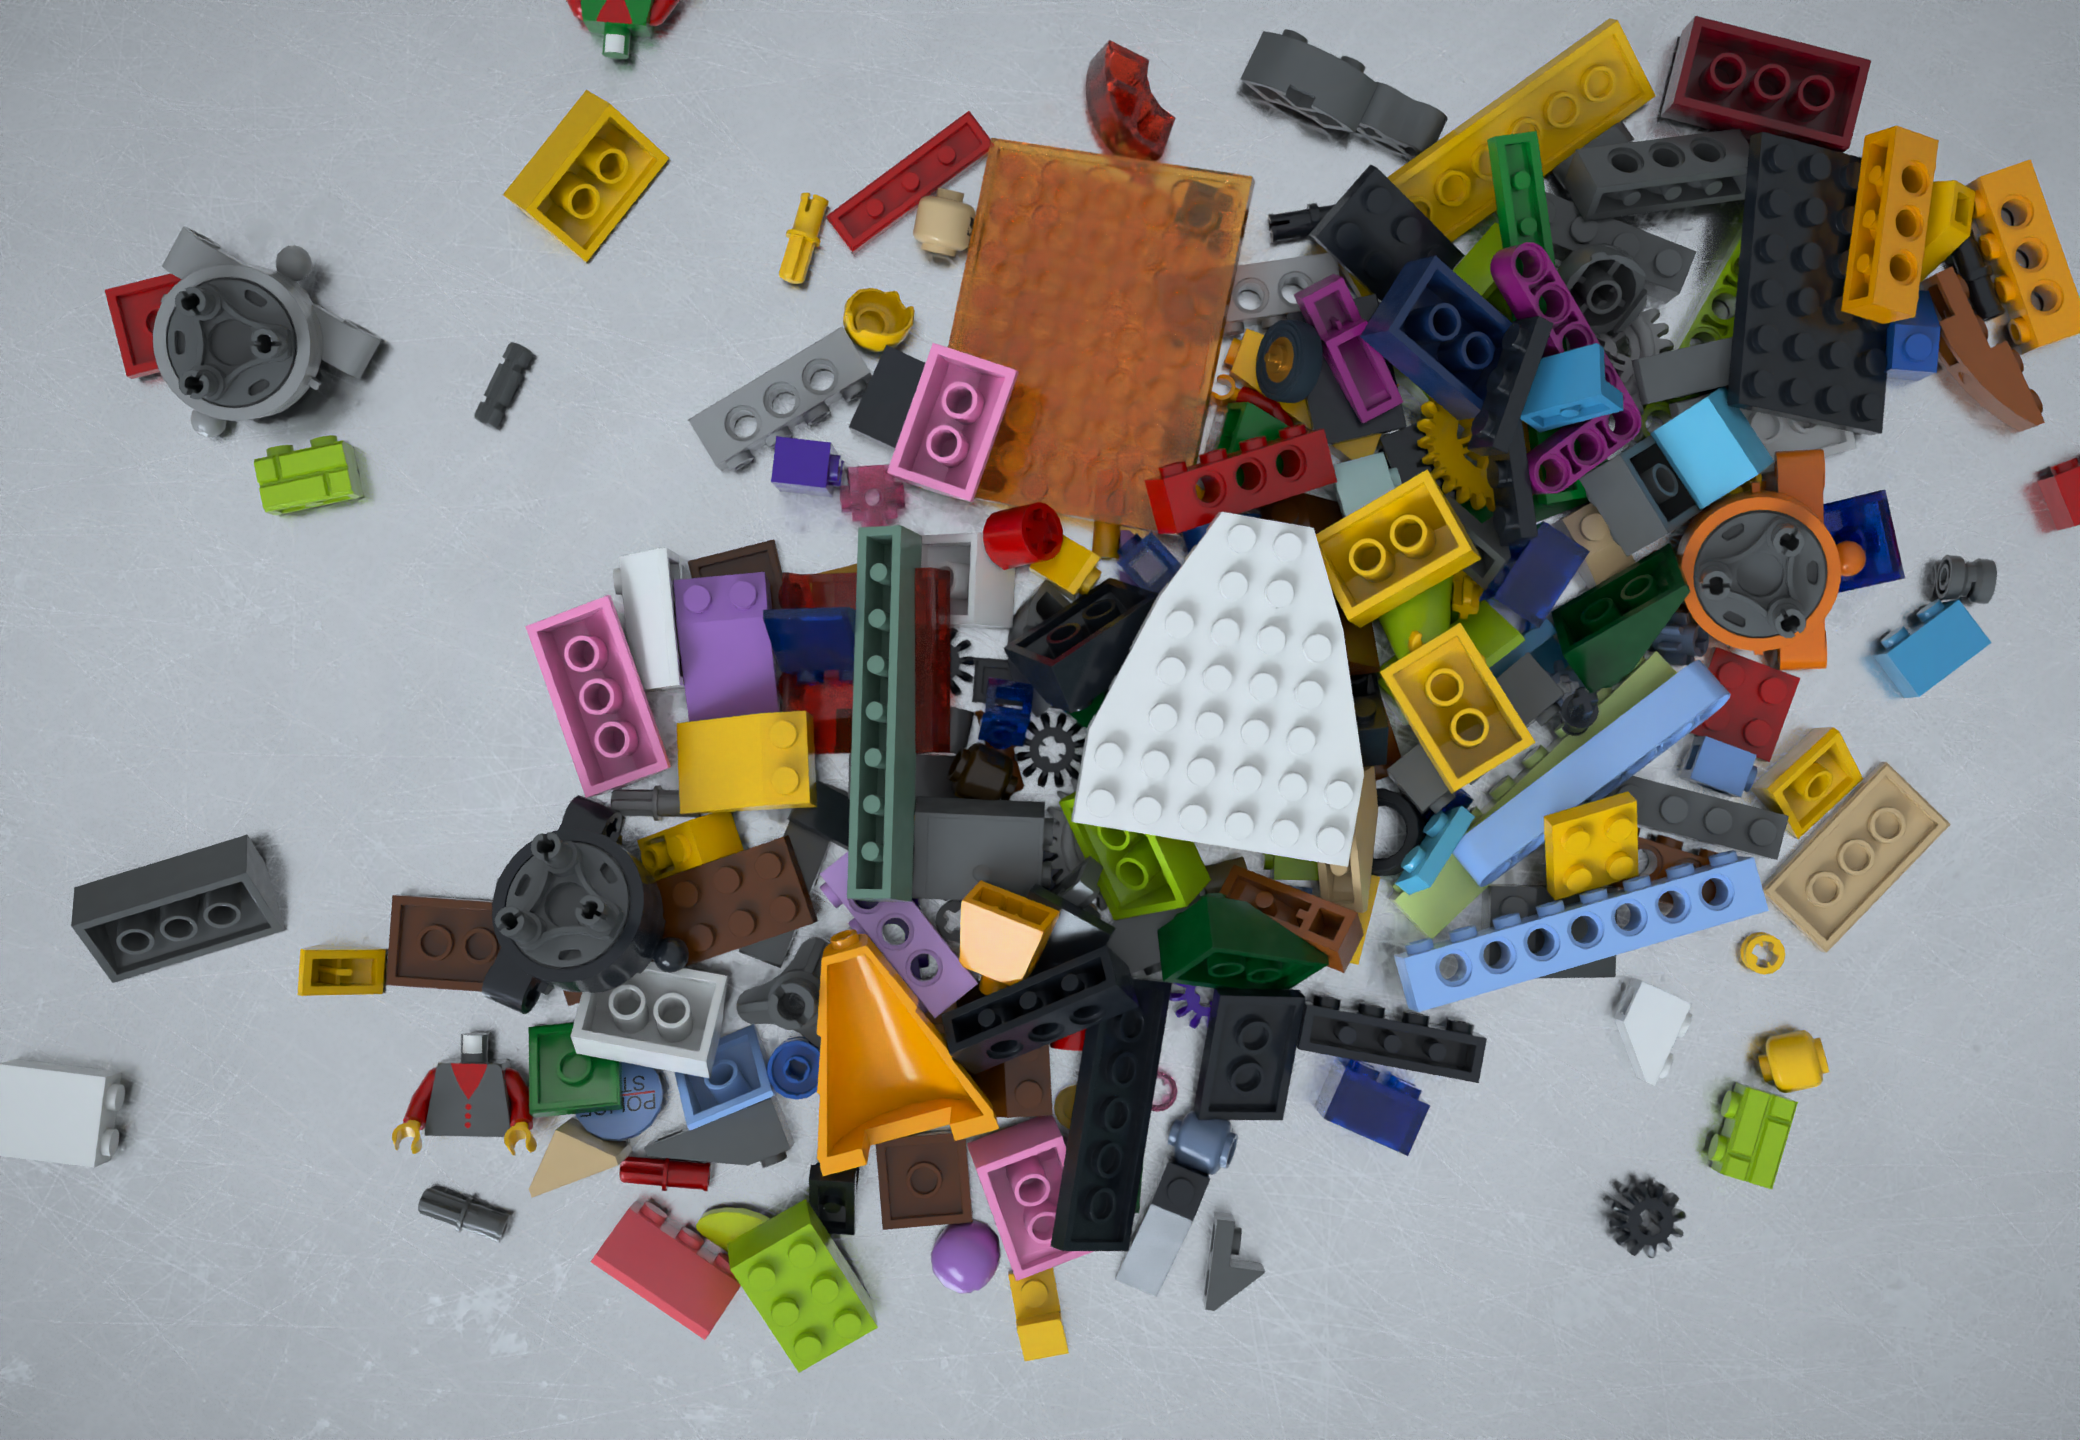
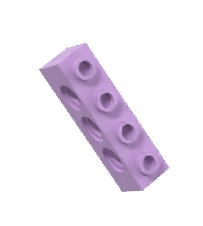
M848 852L820 873L825 883L819 888L835 908H838L841 904L845 905L854 917L848 922L850 927L857 930L858 934H866L873 940L886 959L918 997V1006L924 1013L929 1011L936 1018L978 984L975 977L967 968L962 966L959 962V957L913 900L912 902H879L874 908L864 909L854 899H847ZM891 918H900L909 927V936L901 944H891L883 936V926ZM929 954L935 958L938 964V971L934 977L928 980H921L912 973L911 963L916 956Z

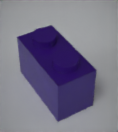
M776 436L771 482L780 492L833 497L834 487H842L845 461L841 460V455H838L832 443Z

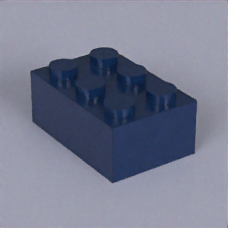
M1434 255L1407 262L1360 337L1457 420L1475 418L1481 411L1488 392L1486 388L1488 378L1497 367L1503 350L1502 339L1507 329L1512 325V322Z

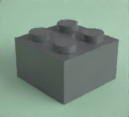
M1651 435L1579 478L1585 488L1588 500L1597 507L1609 527L1611 537L1621 546L1627 557L1667 535L1710 506L1699 509Z

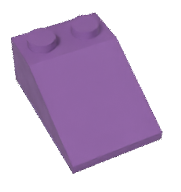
M765 572L673 580L676 623L689 722L780 712L771 590Z

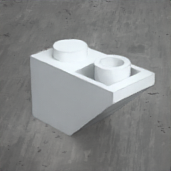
M1632 977L1614 1019L1636 1077L1655 1086L1658 1078L1664 1079L1671 1068L1673 1054L1670 1052L1676 1038H1682L1690 1026L1692 1014L1688 1011L1692 1003Z

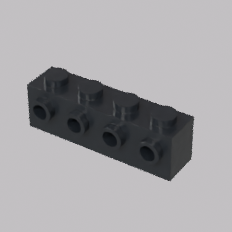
M1314 994L1313 1002L1305 1000L1297 1042L1299 1050L1479 1083L1487 1038L1477 1032H1473L1474 1024L1447 1019L1446 1027L1429 1024L1430 1016L1410 1011H1403L1402 1018L1384 1015L1385 1007L1367 1003H1359L1357 1010L1340 1007L1341 999Z

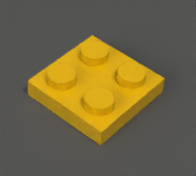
M1629 791L1544 816L1547 891L1555 901L1639 875L1637 800Z

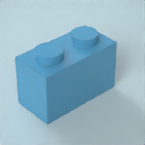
M1940 599L1931 602L1916 614L1920 619L1907 630L1904 626H1901L1890 632L1880 641L1884 647L1872 655L1904 698L1920 697L1991 644V641L1959 599L1943 603Z

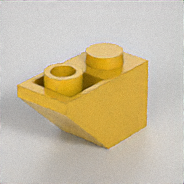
M1956 180L1933 182L1920 282L1932 273L1970 236L1976 192Z
M1063 535L1060 552L1055 558L1033 563L1030 565L1029 571L1043 581L1048 580L1059 592L1074 601L1079 593L1087 595L1100 579L1102 572L1097 567L1101 557Z
M731 812L711 813L637 840L641 851L642 863L655 881L744 850Z

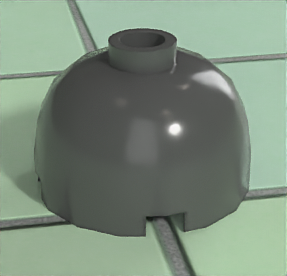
M1607 243L1585 245L1572 251L1560 263L1557 269L1596 338H1601L1598 335L1600 333L1613 330L1616 334L1626 329L1639 316L1647 301L1648 292L1644 288L1645 272L1620 247Z

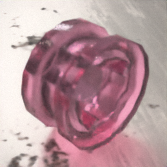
M1158 1069L1157 1078L1163 1079V1086L1169 1084L1170 1090L1169 1093L1162 1094L1161 1102H1153L1151 1111L1156 1112L1164 1111L1171 1107L1176 1100L1178 1092L1172 1076Z

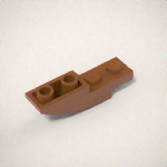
M1951 266L1922 281L1921 284L1924 290L1930 293L1940 324L1938 356L1961 387L1984 409L2020 432L2045 423L2041 414L2043 412L2042 402L2038 394L2034 390L2029 389L2022 374L2024 365L2020 355L2015 349L2010 348L2007 341L1990 348L1987 341L1989 336L1988 329L1982 318L1973 312L1968 301L1969 289L1965 280L1960 275H1956Z

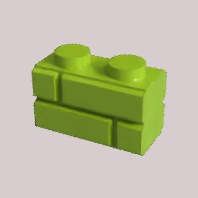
M335 435L311 439V447L294 451L293 445H280L266 449L267 457L254 459L257 482L260 485L259 491L265 512L276 516L363 497L352 445L343 440L338 441Z
M1736 1082L1734 1091H1727L1722 1102L1721 1116L1726 1117L1721 1135L1716 1133L1710 1142L1708 1158L1713 1160L1711 1168L1725 1176L1773 1189L1798 1102Z

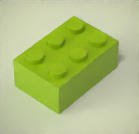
M807 1199L802 1200L727 1243L731 1272L799 1373L878 1328L873 1301Z

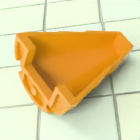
M855 929L845 930L833 935L830 938L831 943L823 951L821 960L817 1035L821 1037L817 1093L820 1095L817 1160L820 1163L822 1175L826 1176L867 1165L871 1145L950 1125L955 1141L998 1130L999 1124L991 1102L965 1068L949 1054L947 1040L920 1009L918 997L870 937L866 934H858Z

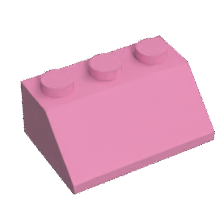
M933 343L887 473L903 482L938 494L973 502L1019 372L1015 369Z

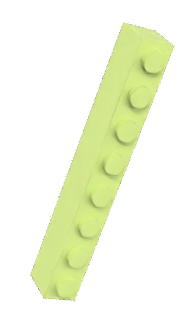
M1657 651L1645 653L1632 672L1625 675L1619 683L1610 688H1602L1596 692L1599 699L1597 703L1598 716L1585 733L1580 736L1568 735L1562 729L1565 723L1559 724L1554 730L1558 737L1546 749L1542 744L1533 749L1521 762L1526 768L1514 779L1508 775L1498 782L1489 792L1493 799L1481 810L1477 806L1469 810L1475 818L1465 834L1677 674V672ZM1451 854L1430 888L1408 895L1395 884L1398 880L1397 878L1391 886L1395 892L1389 897V900L1426 938L1433 939L1489 885L1480 887L1456 857Z

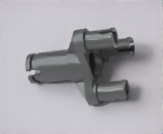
M822 937L807 939L801 944L791 963L780 975L762 985L746 989L737 1000V1012L740 1018L749 1024H774L783 1029L794 1030L806 1037L820 1050L821 1037L817 1035L821 960L825 947L831 942ZM792 993L802 997L805 1002L803 1008L797 1009L791 1006L789 998Z

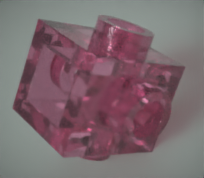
M890 464L846 467L847 485L839 486L841 513H850V521H860L861 527L888 526L887 519L898 518L897 509L905 508L903 481L895 482V477L887 473ZM873 488L878 492L879 500L875 505L870 506L865 500V494L869 489Z

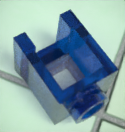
M1152 532L1143 539L1136 533L1117 551L1122 558L1117 562L1116 567L1134 586L1158 594L1182 566Z

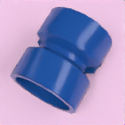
M801 1034L790 1036L774 1050L768 1061L767 1074L769 1082L775 1091L785 1098L795 1100L810 1097L817 1092L820 1050Z

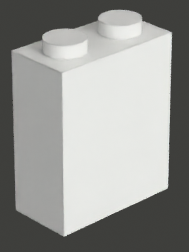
M20 1059L0 1063V1156L93 1168L109 1162L111 1156L115 1154L119 1143V1132L114 1127L116 1112L121 1109L125 1097L124 1085L120 1084L122 1072Z

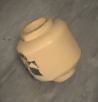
M938 188L936 196H924L920 199L913 236L922 243L921 250L956 257L957 251L968 248L976 213L971 205L963 203V193Z

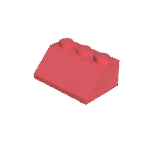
M635 1201L595 1254L591 1263L705 1340L741 1287L730 1270L728 1255L720 1252L716 1256L702 1246L704 1240L698 1234L686 1227L678 1230L666 1222V1213L654 1204L645 1202L642 1205Z

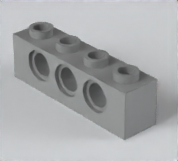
M1329 253L1157 277L1155 287L1163 338L1173 337L1174 343H1185L1200 339V333L1218 330V336L1220 337L1234 336L1244 333L1245 326L1262 324L1263 330H1268L1274 323L1286 320L1287 314L1301 311L1297 303H1290L1283 297V286L1293 283L1305 289L1333 273L1339 275L1338 263ZM1243 290L1255 291L1260 296L1261 306L1253 310L1245 309L1239 304L1237 295ZM1200 296H1208L1215 301L1217 311L1210 316H1202L1194 310L1193 301Z
M842 326L688 419L716 467L721 471L728 467L733 472L754 459L751 453L765 444L769 448H774L776 436L790 438L792 436L790 429L803 421L807 425H811L823 419L831 412L828 406L841 398L849 402L862 395L867 388L866 383L870 381L872 375ZM820 369H827L834 374L832 385L822 391L813 389L810 385L812 375ZM783 392L793 394L795 396V406L790 412L778 414L773 411L772 402L778 394ZM745 415L755 417L757 427L752 435L748 437H738L735 435L734 425L740 417Z

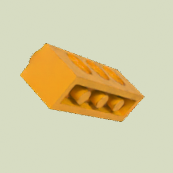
M1900 126L1865 135L1841 311L1881 324L1915 317L1919 299V285L1925 254L1924 248L1939 140Z
M2031 159L1980 176L1967 184L1968 188L1976 192L1972 218L1976 220L1981 234L1979 237V247L1983 257L1991 263L1996 277L1994 279L1995 290L1999 300L2005 303L2010 317L2008 327L2011 338L2015 344L2020 345L2022 354L2080 334V298ZM2002 207L2012 212L2014 216L2013 226L2007 225L2002 220ZM2017 249L2022 250L2028 256V269L2018 264L2016 260ZM2032 291L2037 292L2044 301L2042 311L2037 310L2032 305Z

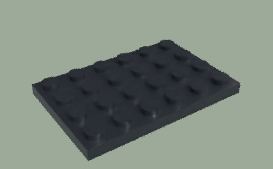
M1766 132L1750 135L1727 397L1728 406L1865 435L1882 433L1887 373H1884L1887 367V358L1885 356L1886 336L1890 323L1881 324L1841 311L1862 158Z

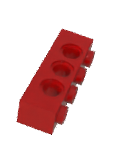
M1305 423L1278 430L1280 438L1267 442L1266 436H1259L1239 442L1240 450L1227 454L1226 448L1202 453L1199 455L1201 463L1187 467L1185 461H1178L1159 467L1160 476L1144 480L1158 534L1181 533L1211 523L1219 512L1240 514L1336 483L1337 478L1324 429L1306 430ZM1279 454L1284 463L1281 474L1276 468V459ZM1239 466L1244 472V483L1241 487L1236 480V472ZM1199 479H1201L1205 487V493L1201 500L1197 497L1195 490Z

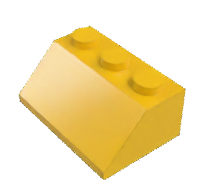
M586 90L504 192L503 196L578 257L587 262L668 161L669 157L610 103Z
M1428 469L1316 534L1331 589L1348 621L1359 628L1482 559L1459 517Z

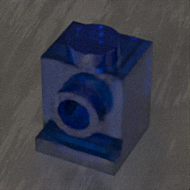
M989 677L981 711L978 740L988 741L992 747L997 749H1006L1011 745L1023 747L1027 727L1031 719L1034 687L1028 683ZM996 698L1020 701L1019 709L995 705Z

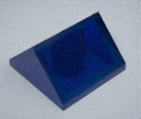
M1879 490L1823 504L1824 525L1830 532L1835 544L1837 545L1845 541L1856 542L1862 546L1866 553L1865 566L1859 573L1849 577L1841 576L1838 593L1905 578L1886 490Z

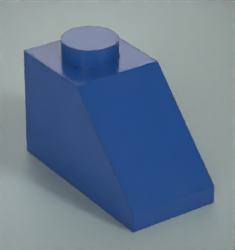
M1919 290L1915 317L1890 322L1887 328L1885 350L1887 367L1884 373H1887V378L1919 381L1937 373L1940 324L1929 291Z

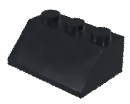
M1109 577L1091 589L1087 595H1082L1005 646V653L1046 703L1071 714L1081 711L1090 706L1095 697L1109 688L1114 676H1117L1129 654V648L1159 594Z

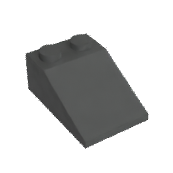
M1490 884L1482 892L1481 930L1494 927L1492 919L1499 916L1519 913L1520 918H1525L1537 914L1536 906L1555 901L1548 893L1547 885ZM1599 887L1606 888L1607 893L1618 891L1616 887ZM1579 894L1559 899L1563 900L1564 906L1581 901ZM1616 910V913H1615V921H1616V924H1617V910ZM1582 916L1575 919L1571 927L1572 936L1576 941L1584 938L1588 930L1587 922ZM1540 929L1532 931L1527 940L1528 948L1533 954L1539 952L1544 945L1545 939ZM1496 941L1489 943L1484 950L1483 956L1488 966L1495 965L1501 957V948ZM1616 955L1539 978L1616 977Z

